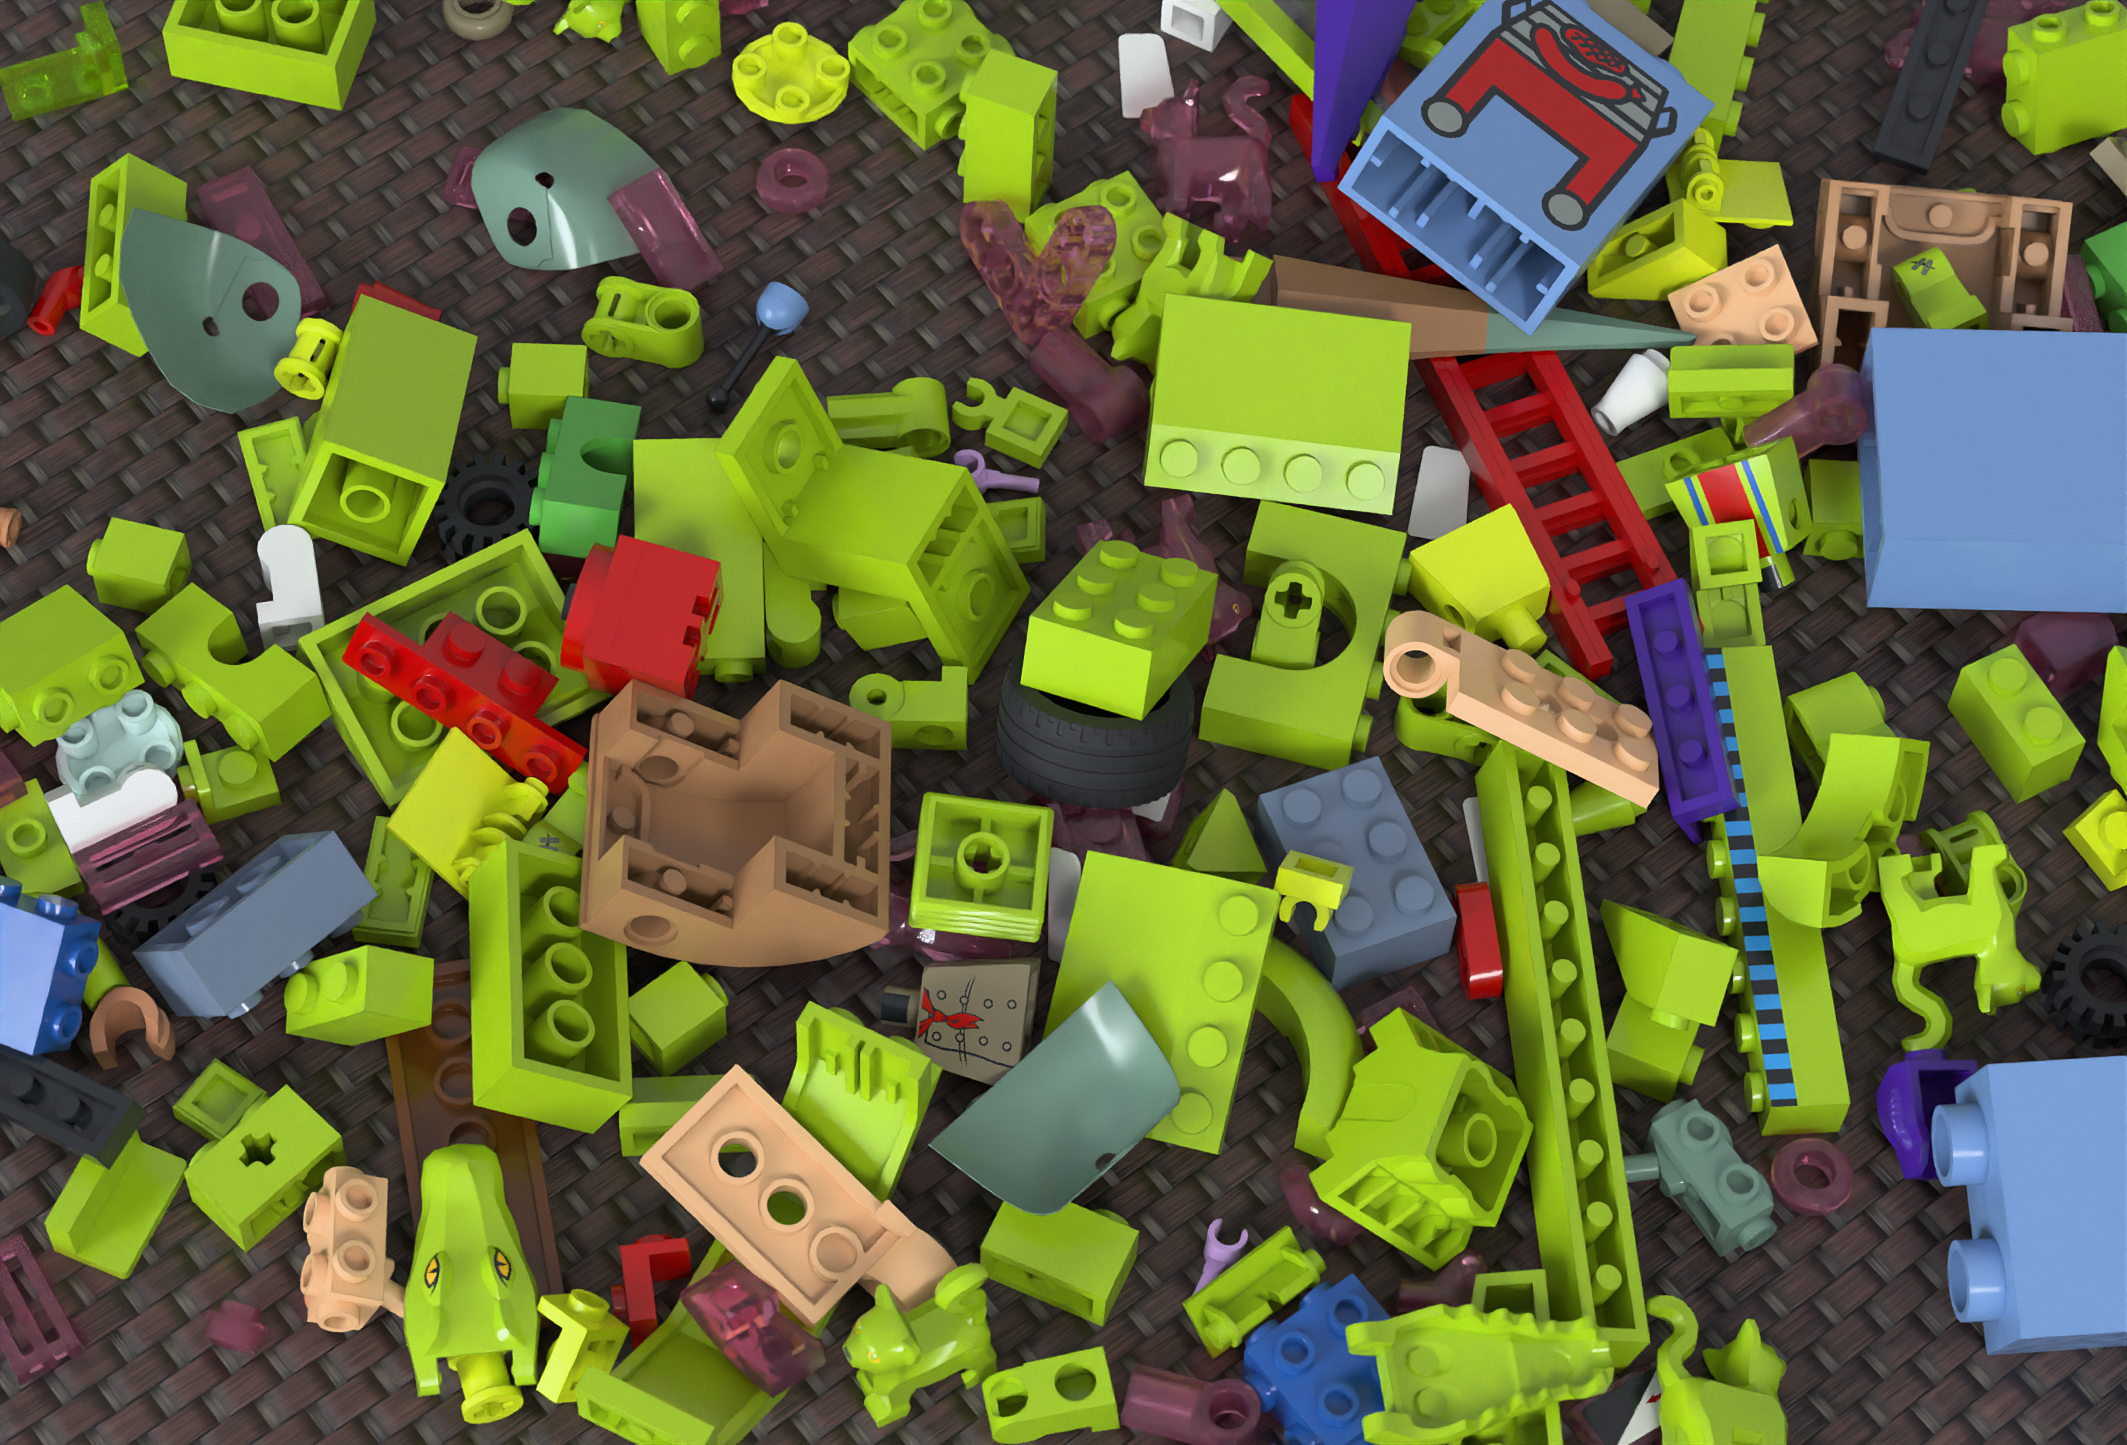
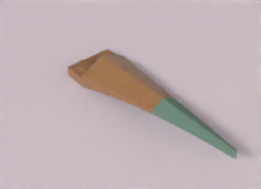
M1273 255L1271 268L1263 279L1257 294L1250 301V303L1411 322L1409 360L1550 350L1673 348L1675 346H1692L1698 337L1691 332L1557 307L1552 310L1530 337L1472 291L1279 255ZM1227 256V257H1229V258H1231V259H1233V260H1235V261H1238V262H1240V263H1241V261H1242V259H1243V258H1240V257Z

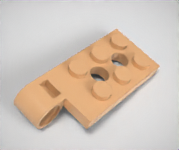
M1408 611L1394 618L1389 624L1385 634L1383 672L1387 684L1396 693L1409 698H1423L1436 693L1447 680L1446 712L1644 808H1647L1658 792V750L1652 728L1653 724L1648 715L1639 708L1630 704L1618 705L1595 694L1588 684L1578 678L1571 676L1562 678L1540 667L1531 656L1517 649L1505 650L1429 612ZM1411 650H1420L1429 655L1423 658H1411L1404 653Z
M738 1064L728 1071L648 1150L639 1162L657 1182L810 1330L857 1283L874 1298L877 1286L886 1283L890 1287L897 1305L905 1314L933 1298L940 1280L957 1268L954 1260L936 1240L923 1230L917 1228L888 1199L882 1204ZM730 1144L743 1145L754 1155L756 1162L755 1170L745 1177H732L726 1174L720 1167L718 1152ZM779 1191L794 1193L804 1205V1218L793 1225H783L776 1222L768 1212V1198Z

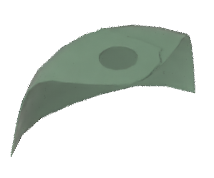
M559 107L535 115L487 146L477 157L473 166L471 187L481 216L497 250L503 259L512 265L537 270H569L689 241L683 204L668 174L639 145L619 129L588 110ZM547 172L553 176L554 183L550 189L542 186L539 180L536 181L535 177L539 173ZM520 207L532 213L537 225V234L534 241L526 246L515 242L508 229L510 213Z
M133 207L120 241L119 278L133 320L148 351L169 384L197 405L229 414L250 408L272 397L282 387L275 378V367L281 359L288 358L298 339L295 332L301 316L300 286L294 275L262 251L231 235ZM258 282L270 284L279 296V306L276 313L265 321L251 319L243 309L242 299L245 291L249 286ZM209 316L213 318V322L218 327V336H210L206 333L203 327L205 318Z
M1111 979L928 1145L1005 1202L1024 1212L1045 1216L1061 1211L1144 1138L1180 1103L1181 1089L1176 1074L1166 1056ZM1107 1153L1115 1154V1157L1102 1169H1096L1095 1163L1102 1155Z

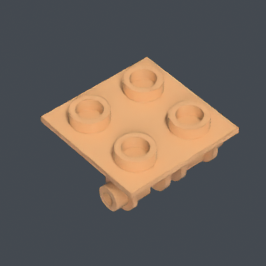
M1778 244L1667 295L1681 331L1691 332L1698 336L1692 346L1791 344L1794 347V355L1819 344Z

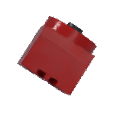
M621 534L619 535L616 548L595 543L588 553L577 584H570L563 604L561 620L566 621L560 655L561 667L586 674L589 689L617 696L634 678L692 701L700 671L696 669L699 661H705L708 651V634L711 635L714 631L724 598L721 562Z

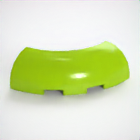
M1830 733L1829 750L1822 782L1805 822L1797 834L1781 849L1767 855H1757L1760 885L1769 903L1787 920L1809 927H1836L1851 921L1862 913L1860 902L1869 891L1881 892L1878 857L1901 855L1895 843L1903 820H1916L1926 777L1930 742L1900 737Z
M1273 935L1256 1009L1272 1022L1283 1037H1289L1301 1064L1304 1104L1300 1112L1294 1148L1328 1161L1333 1157V1154L1324 1135L1335 1128L1337 1120L1342 1115L1354 1086L1353 1081L1356 1074L1352 1067L1365 1058V1052L1355 1022L1344 1001L1329 980L1295 948Z

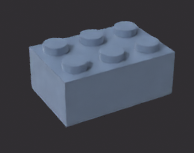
M1378 756L1259 795L1254 835L1275 879L1279 866L1290 850L1354 867L1348 893L1338 909L1333 910V915L1322 932L1314 930L1317 911L1311 903L1306 901L1297 902L1293 914L1318 970L1329 980L1336 991L1449 953L1457 915Z
M334 830L282 835L132 953L177 1016H204L206 1019L214 1016L228 1015L230 1019H233L256 1006L264 997L260 989L278 974L281 978H286L305 967L314 958L311 948L327 935H330L331 938L339 937L361 922L364 918L361 908L378 896V894Z

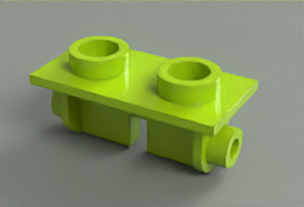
M1286 1225L1182 1304L1211 1358L1215 1359L1229 1347L1240 1345L1242 1337L1308 1287L1315 1288L1321 1282L1319 1275L1326 1271V1265L1315 1250L1309 1248L1303 1253L1290 1226Z

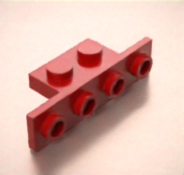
M449 611L423 646L366 612L342 656L343 662L449 729L456 726L478 747L524 776L534 777L542 781L549 791L557 796L563 795L569 786L568 778L573 772H576L589 751L536 718V715L549 699L560 679L452 611Z

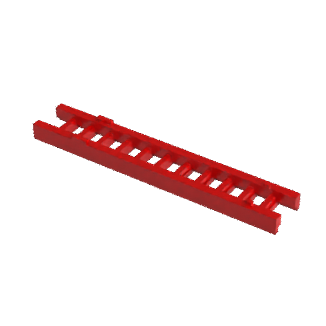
M1400 64L1391 66L1378 93L1386 109L1410 85ZM1301 93L1291 98L1289 125L1312 168L1313 101L1305 93ZM1349 140L1339 161L1340 174L1337 180L1319 183L1365 271L1450 288L1462 286V283L1437 264L1409 272L1399 252L1414 246L1337 188L1363 147H1357L1353 141ZM1555 350L1495 353L1458 365L1454 356L1413 359L1415 367L1459 451H1461L1491 512L1509 503L1515 509L1550 581L1551 588L1545 615L1573 669L1596 685L1598 678L1609 675L1613 662V656L1603 636L1630 628L1624 597L1678 578ZM1528 373L1539 393L1483 411L1473 390ZM1553 421L1555 422L1565 443L1512 460L1508 459L1498 439ZM1581 471L1591 490L1535 509L1524 489ZM1600 521H1608L1617 540L1560 558L1550 539ZM1633 568L1644 589L1588 608L1586 607L1580 596L1581 585ZM1697 615L1701 635H1703L1705 627L1703 626L1699 616Z

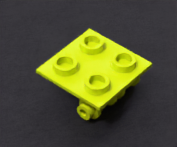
M1698 128L1664 175L1670 203L1683 197L1715 222L1743 223L1748 227L1756 229H1767L1774 225L1793 226V217L1780 163L1718 159L1714 150L1713 136L1705 128Z
M455 726L449 731L389 818L385 827L469 901L468 877L505 838L522 842L528 831L540 821L546 812L548 802L545 797L549 793V789L542 781L534 777H528L524 783L515 781Z

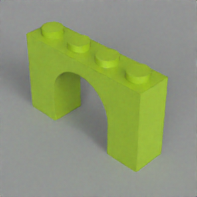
M1261 499L1247 547L1243 583L1267 589L1273 571L1281 563L1290 559H1304L1313 563L1321 570L1325 579L1323 606L1333 612L1342 622L1349 635L1350 644L1331 662L1308 670H1285L1217 654L1202 705L1198 739L1331 771L1348 766L1353 751L1365 753L1373 716L1363 714L1367 698L1379 700L1384 681V663L1377 661L1380 646L1385 647V634L1389 624L1401 614V611L1390 609L1394 594L1406 597L1413 564L1409 559L1403 558L1407 533ZM1291 582L1287 592L1291 595L1303 597L1302 584Z

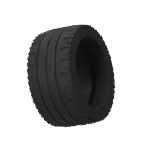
M1025 648L1022 652H1018L1017 656L1013 657L1002 685L996 727V751L1003 770L1008 773V776L1014 778L1015 782L1023 785L1026 789L1032 790L1033 793L1053 799V801L1094 809H1120L1133 806L1138 807L1143 804L1147 805L1152 801L1160 800L1161 797L1164 798L1167 796V793H1171L1173 788L1177 787L1187 761L1194 720V690L1184 672L1179 675L1144 719L1140 721L1021 685Z

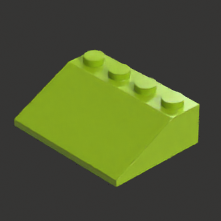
M1165 292L1142 470L1144 485L1392 515L1401 454L1412 323Z
M528 528L325 625L298 640L296 659L317 674L332 713L328 717L389 809L400 804L451 729L343 662L342 656L366 612L421 646L426 643L449 611L475 625L480 630L560 679L551 696L536 715V718L552 728L616 697L615 695L589 689L586 674L561 667L560 655L566 621L561 620L565 595ZM484 751L490 758L494 757L488 752Z
M1087 851L1042 1041L1112 979L1166 1056L1176 1074L1181 1089L1180 1103L1145 1138L1221 1156L1282 898L1280 891L1218 876Z

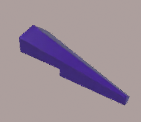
M1316 0L1312 169L1316 182L1337 180L1340 174L1339 161L1349 140L1356 141L1361 130L1360 118L1369 100L1376 99L1407 35L1406 23L1416 2H1423V0Z

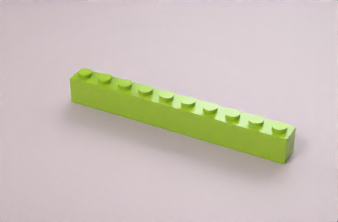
M1501 738L1475 775L1492 906L1501 954L1503 987L1517 1089L1527 1112V1117L1535 1125L1526 1147L1541 1265L1546 1273L1550 1320L1568 1322L1580 1319L1584 1315L1593 1316L1596 1324L1609 1341V1350L1614 1366L1613 1374L1620 1375L1650 1343L1567 775L1565 769Z

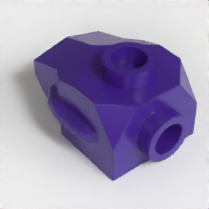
M1944 1049L1916 1050L1904 1054L1905 1061L1890 1066L1875 1093L1878 1117L1884 1135L1895 1148L1904 1178L1925 1181L1939 1180L1932 1152L1931 1129L1933 1113L1937 1105L1956 1104L1955 1087L1978 1071L1977 1060H1946Z

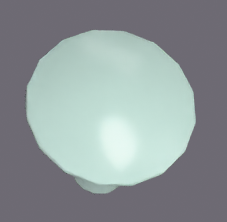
M133 689L127 692L116 704L96 710L71 725L67 732L57 737L58 749L55 759L60 781L64 785L68 783L77 799L116 782L122 770L131 764L142 761L154 763L161 767L172 780L177 774L176 768L181 765L184 747L180 726L167 709L154 703L149 693Z

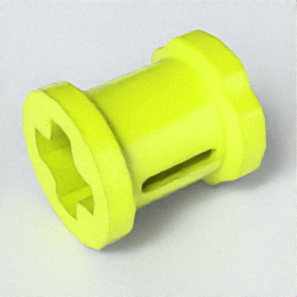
M308 317L299 322L295 332L298 339L288 358H283L277 363L274 375L280 385L289 392L301 398L313 400L320 399L326 392L328 385L326 377L335 362L343 331L328 321ZM321 339H324L325 345L320 343L319 341ZM299 373L304 374V377H299Z
M508 1351L447 1358L449 1368L458 1371L466 1400L461 1405V1410L465 1421L474 1424L490 1423L513 1414L523 1405L524 1401L521 1390L516 1386H512L503 1357Z

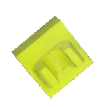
M1290 850L1279 866L1274 890L1280 891L1282 895H1286L1279 907L1280 920L1289 922L1296 909V903L1306 901L1311 903L1317 911L1314 930L1322 932L1330 921L1333 910L1338 909L1348 893L1354 867Z

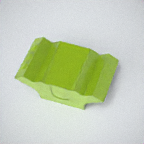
M1398 1007L1369 1028L1378 1048L1352 1067L1356 1074L1353 1081L1354 1086L1335 1128L1324 1135L1333 1157L1310 1173L1309 1177L1322 1201L1431 1270L1437 1271L1465 1250L1474 1226L1496 1227L1535 1125L1528 1119L1522 1100L1510 1078L1401 1007Z

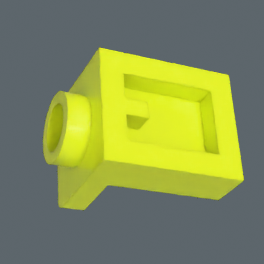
M2113 789L2101 795L2062 831L2109 891L2127 885V801L2117 789Z
M573 1289L570 1294L542 1295L537 1306L539 1312L563 1328L559 1338L555 1340L547 1353V1365L536 1390L554 1403L577 1402L575 1387L589 1364L610 1374L630 1329L629 1326L608 1312L609 1304L603 1298L586 1290Z

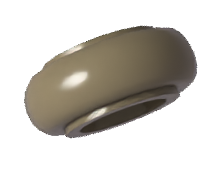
M443 0L441 5L443 20L449 29L463 39L474 41L491 39L501 34L510 25L514 14V5L503 0ZM475 3H484L492 7L489 11L482 14H471L464 11L467 6Z

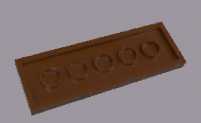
M470 958L434 964L431 1025L385 1037L415 1239L422 1214L421 1177L424 1160L434 1150L455 1144L485 1145L496 1153L503 1175L506 1205L517 1227L526 1261L537 1282L539 1299H541L542 1295L564 1294L536 1121L473 1105ZM541 1313L540 1329L558 1326Z

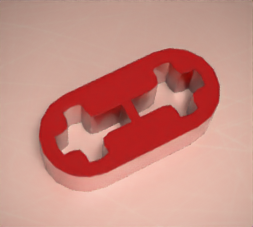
M1485 881L1452 884L1450 903L1457 915L1453 933L1464 996L1467 1000L1500 998L1503 985L1502 962L1489 886Z

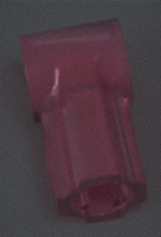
M1057 326L1041 338L1039 345L1030 354L1029 367L1069 403L1070 412L1078 427L1088 438L1096 443L1106 442L1150 410V395L1136 373L1121 364L1112 368L1069 327L1060 329Z
M1829 364L1819 368L1810 376L1807 382V390L1744 426L1745 441L1749 447H1753L1792 435L1798 459L1826 443L1846 445L1856 441L1864 434L1868 427V412L1862 379L1857 371L1847 365Z
M1137 1363L1126 1391L1121 1425L1194 1445H1258L1261 1404L1257 1393L1250 1385L1238 1379H1223L1210 1383ZM1231 1412L1242 1416L1246 1423L1239 1428L1230 1430L1217 1426L1212 1420L1219 1414Z

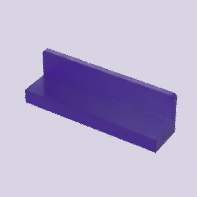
M1682 577L1624 597L1650 719L1653 724L1652 728L1671 814L1694 845L1704 842L1700 820L1740 808L1741 804L1692 591Z

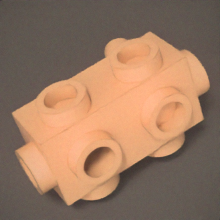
M333 1167L325 1171L323 1187L319 1192H312L307 1200L303 1216V1228L307 1232V1241L311 1251L302 1268L300 1288L308 1308V1322L318 1323L322 1329L332 1332H346L353 1329L361 1330L380 1306L404 1319L403 1304L406 1288L390 1279L394 1271V1260L385 1257L388 1179L365 1175L360 1169L355 1167Z

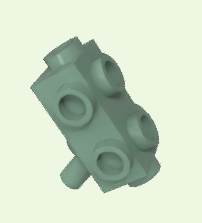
M1678 1099L1660 1109L1650 1121L1651 1128L1643 1154L1623 1156L1627 1183L1657 1179L1662 1193L1667 1197L1675 1195L1719 1257L1740 1245L1744 1251L1752 1250L1768 1240L1777 1230L1776 1224L1770 1218L1774 1203L1767 1181L1758 1170L1741 1160L1733 1149L1731 1135L1724 1123L1712 1113L1705 1111L1697 1099L1687 1104L1682 1099Z

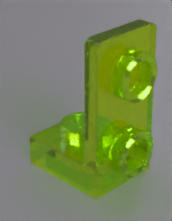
M102 0L79 7L84 31L75 33L77 47L0 69V86L13 120H22L129 89L120 46Z

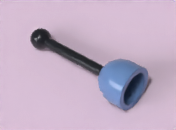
M770 282L760 295L756 304V318L760 329L721 385L708 391L706 403L711 410L722 411L728 407L730 403L729 393L770 334L776 336L789 334L805 318L809 312V306L805 299L794 289L779 282Z

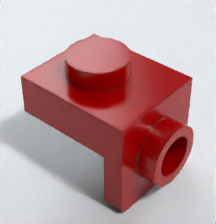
M654 1234L644 1236L636 1240L634 1244L620 1246L624 1283L610 1286L614 1316L624 1324H629L632 1349L640 1346L658 1328L652 1282L687 1278L692 1275L687 1238L673 1239L668 1235Z

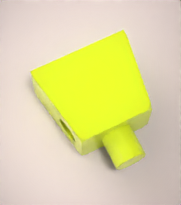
M1510 503L1410 551L1409 561L1413 566L1408 591L1431 614L1489 642L1502 638L1509 649L1523 651L1529 656L1537 652L1545 644L1547 635L1536 620L1545 613L1551 588L1550 581L1515 509Z

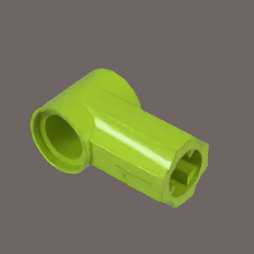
M915 377L899 382L892 389V392L826 396L827 415L843 444L868 449L895 447L899 449L912 446L922 459L942 454L949 448L951 443L946 390L944 385L938 380L929 377Z

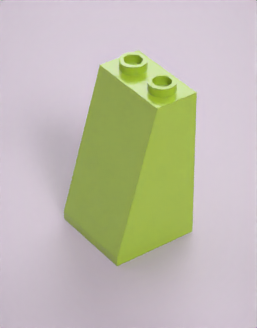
M361 294L341 338L286 525L298 526L307 533L406 567L446 482L478 336Z
M721 438L633 440L635 538L721 562L724 598L714 631L711 635L708 634V651L705 661H699L696 670L700 671L699 675H715V680L723 683L747 682L753 679V674L766 673L763 536L713 452Z

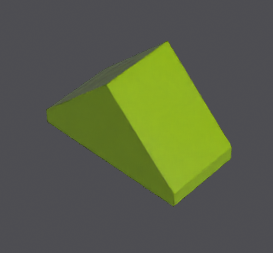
M1225 788L1189 824L1169 864V867L1218 876L1255 885L1268 872L1235 796Z

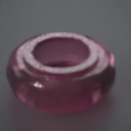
M786 148L772 153L763 160L756 174V189L762 201L773 210L784 214H801L813 210L824 200L829 190V172L823 161L812 152L800 148ZM787 175H799L808 180L806 184L797 188L782 186L777 181Z
M1805 1137L1789 1142L1778 1151L1771 1165V1184L1777 1198L1787 1208L1801 1215L1819 1217L1835 1212L1847 1201L1853 1188V1169L1847 1156L1836 1145L1821 1138ZM1804 1164L1817 1166L1827 1174L1830 1185L1820 1190L1805 1187L1796 1179L1794 1169Z

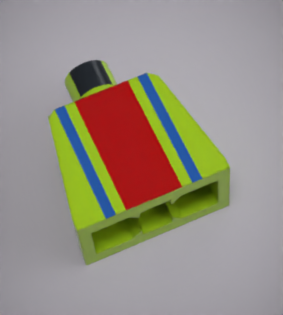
M1792 435L1691 465L1665 484L1669 495L1689 528L1754 519L1762 582L1757 583L1760 593L1777 590L1795 580L1785 551L1792 549L1811 534L1813 524Z

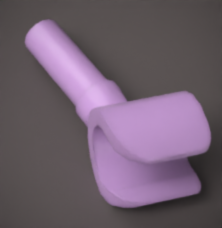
M961 450L954 456L956 465L968 468L981 495L988 488L1038 493L1039 479L986 469L984 458L975 450Z
M1219 1218L1211 1223L1203 1251L1206 1264L1193 1295L1243 1258L1248 1238L1246 1229L1241 1233L1238 1243L1224 1245L1217 1240L1223 1219Z

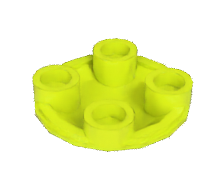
M793 22L781 23L774 28L773 34L766 35L748 44L734 59L732 66V81L736 94L748 109L770 121L787 124L813 122L834 112L846 97L850 78V65L846 58L840 56L831 45L808 35L802 25Z

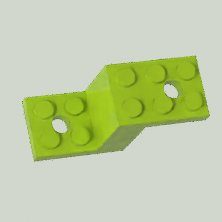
M775 356L729 428L722 435L713 452L786 576L908 601L943 665L968 667V684L973 685L1031 591V588L968 468L843 444L797 359Z

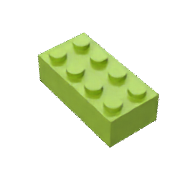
M505 838L468 877L473 1105L593 1134L633 1097L626 945L578 928L582 858Z

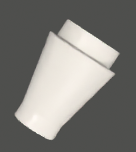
M1653 349L1646 350L1642 355L1633 354L1600 402L1591 409V414L1596 423L1609 435L1617 436L1627 426L1669 403L1668 370H1670V361Z

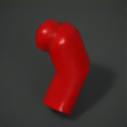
M84 264L56 271L48 278L26 320L31 329L39 334L51 336L55 333L66 311L81 307Z

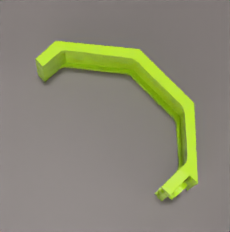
M809 1001L796 1022L797 1062L781 1107L882 1204L887 1199L891 1202L943 1067L931 1062V1058L925 1056L924 1052L916 1044L903 1037L891 1036L887 1038L864 1027L863 1023L855 1015L842 1008L831 1007L828 1010ZM779 1191L768 1198V1212L776 1222L783 1225H793L804 1218V1205L794 1193ZM715 1239L675 1308L659 1328L610 1374L589 1364L575 1387L578 1413L580 1416L637 1445H737L786 1395L794 1379L777 1390L769 1389L750 1373L714 1336L693 1309V1304L729 1281H735L766 1320L805 1357H808L839 1302L810 1330L724 1245Z

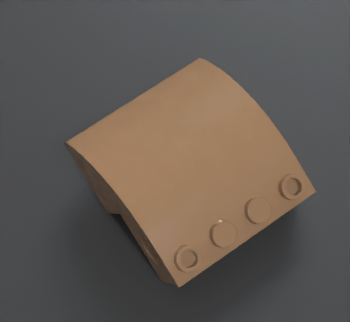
M1821 178L1809 302V319L1819 341L1818 345L1808 349L1809 395L1813 418L1856 422L1854 397L1871 327L1915 328L1908 317V311L1894 288L1890 267L1935 246L1946 256L1955 275L1969 295H1976L1987 311L1989 330L2072 332L2074 318L2060 317L2073 202Z
M633 678L600 714L596 713L591 718L578 928L662 957L698 964L731 967L784 966L818 961L855 951L880 941L889 932L891 723L782 679L741 720H738Z

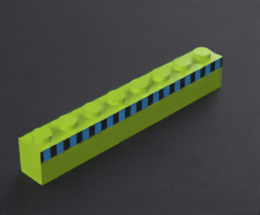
M1772 645L1705 648L1741 804L1740 808L1703 819L1701 822H1710L1713 840H1709L1707 843V868L1711 879L1719 878L1722 897H1718L1716 901L1717 930L1720 936L1729 937L1731 947L1739 950L1727 990L1729 994L1738 993L1741 1013H1737L1735 1016L1734 1035L1737 1050L1739 1053L1747 1052L1750 1072H1746L1744 1077L1746 1108L1748 1112H1757L1761 1136L1839 1132L1851 1102L1821 928L1809 927L1787 920L1769 903L1758 877L1757 855H1767L1781 849L1797 834L1803 825Z

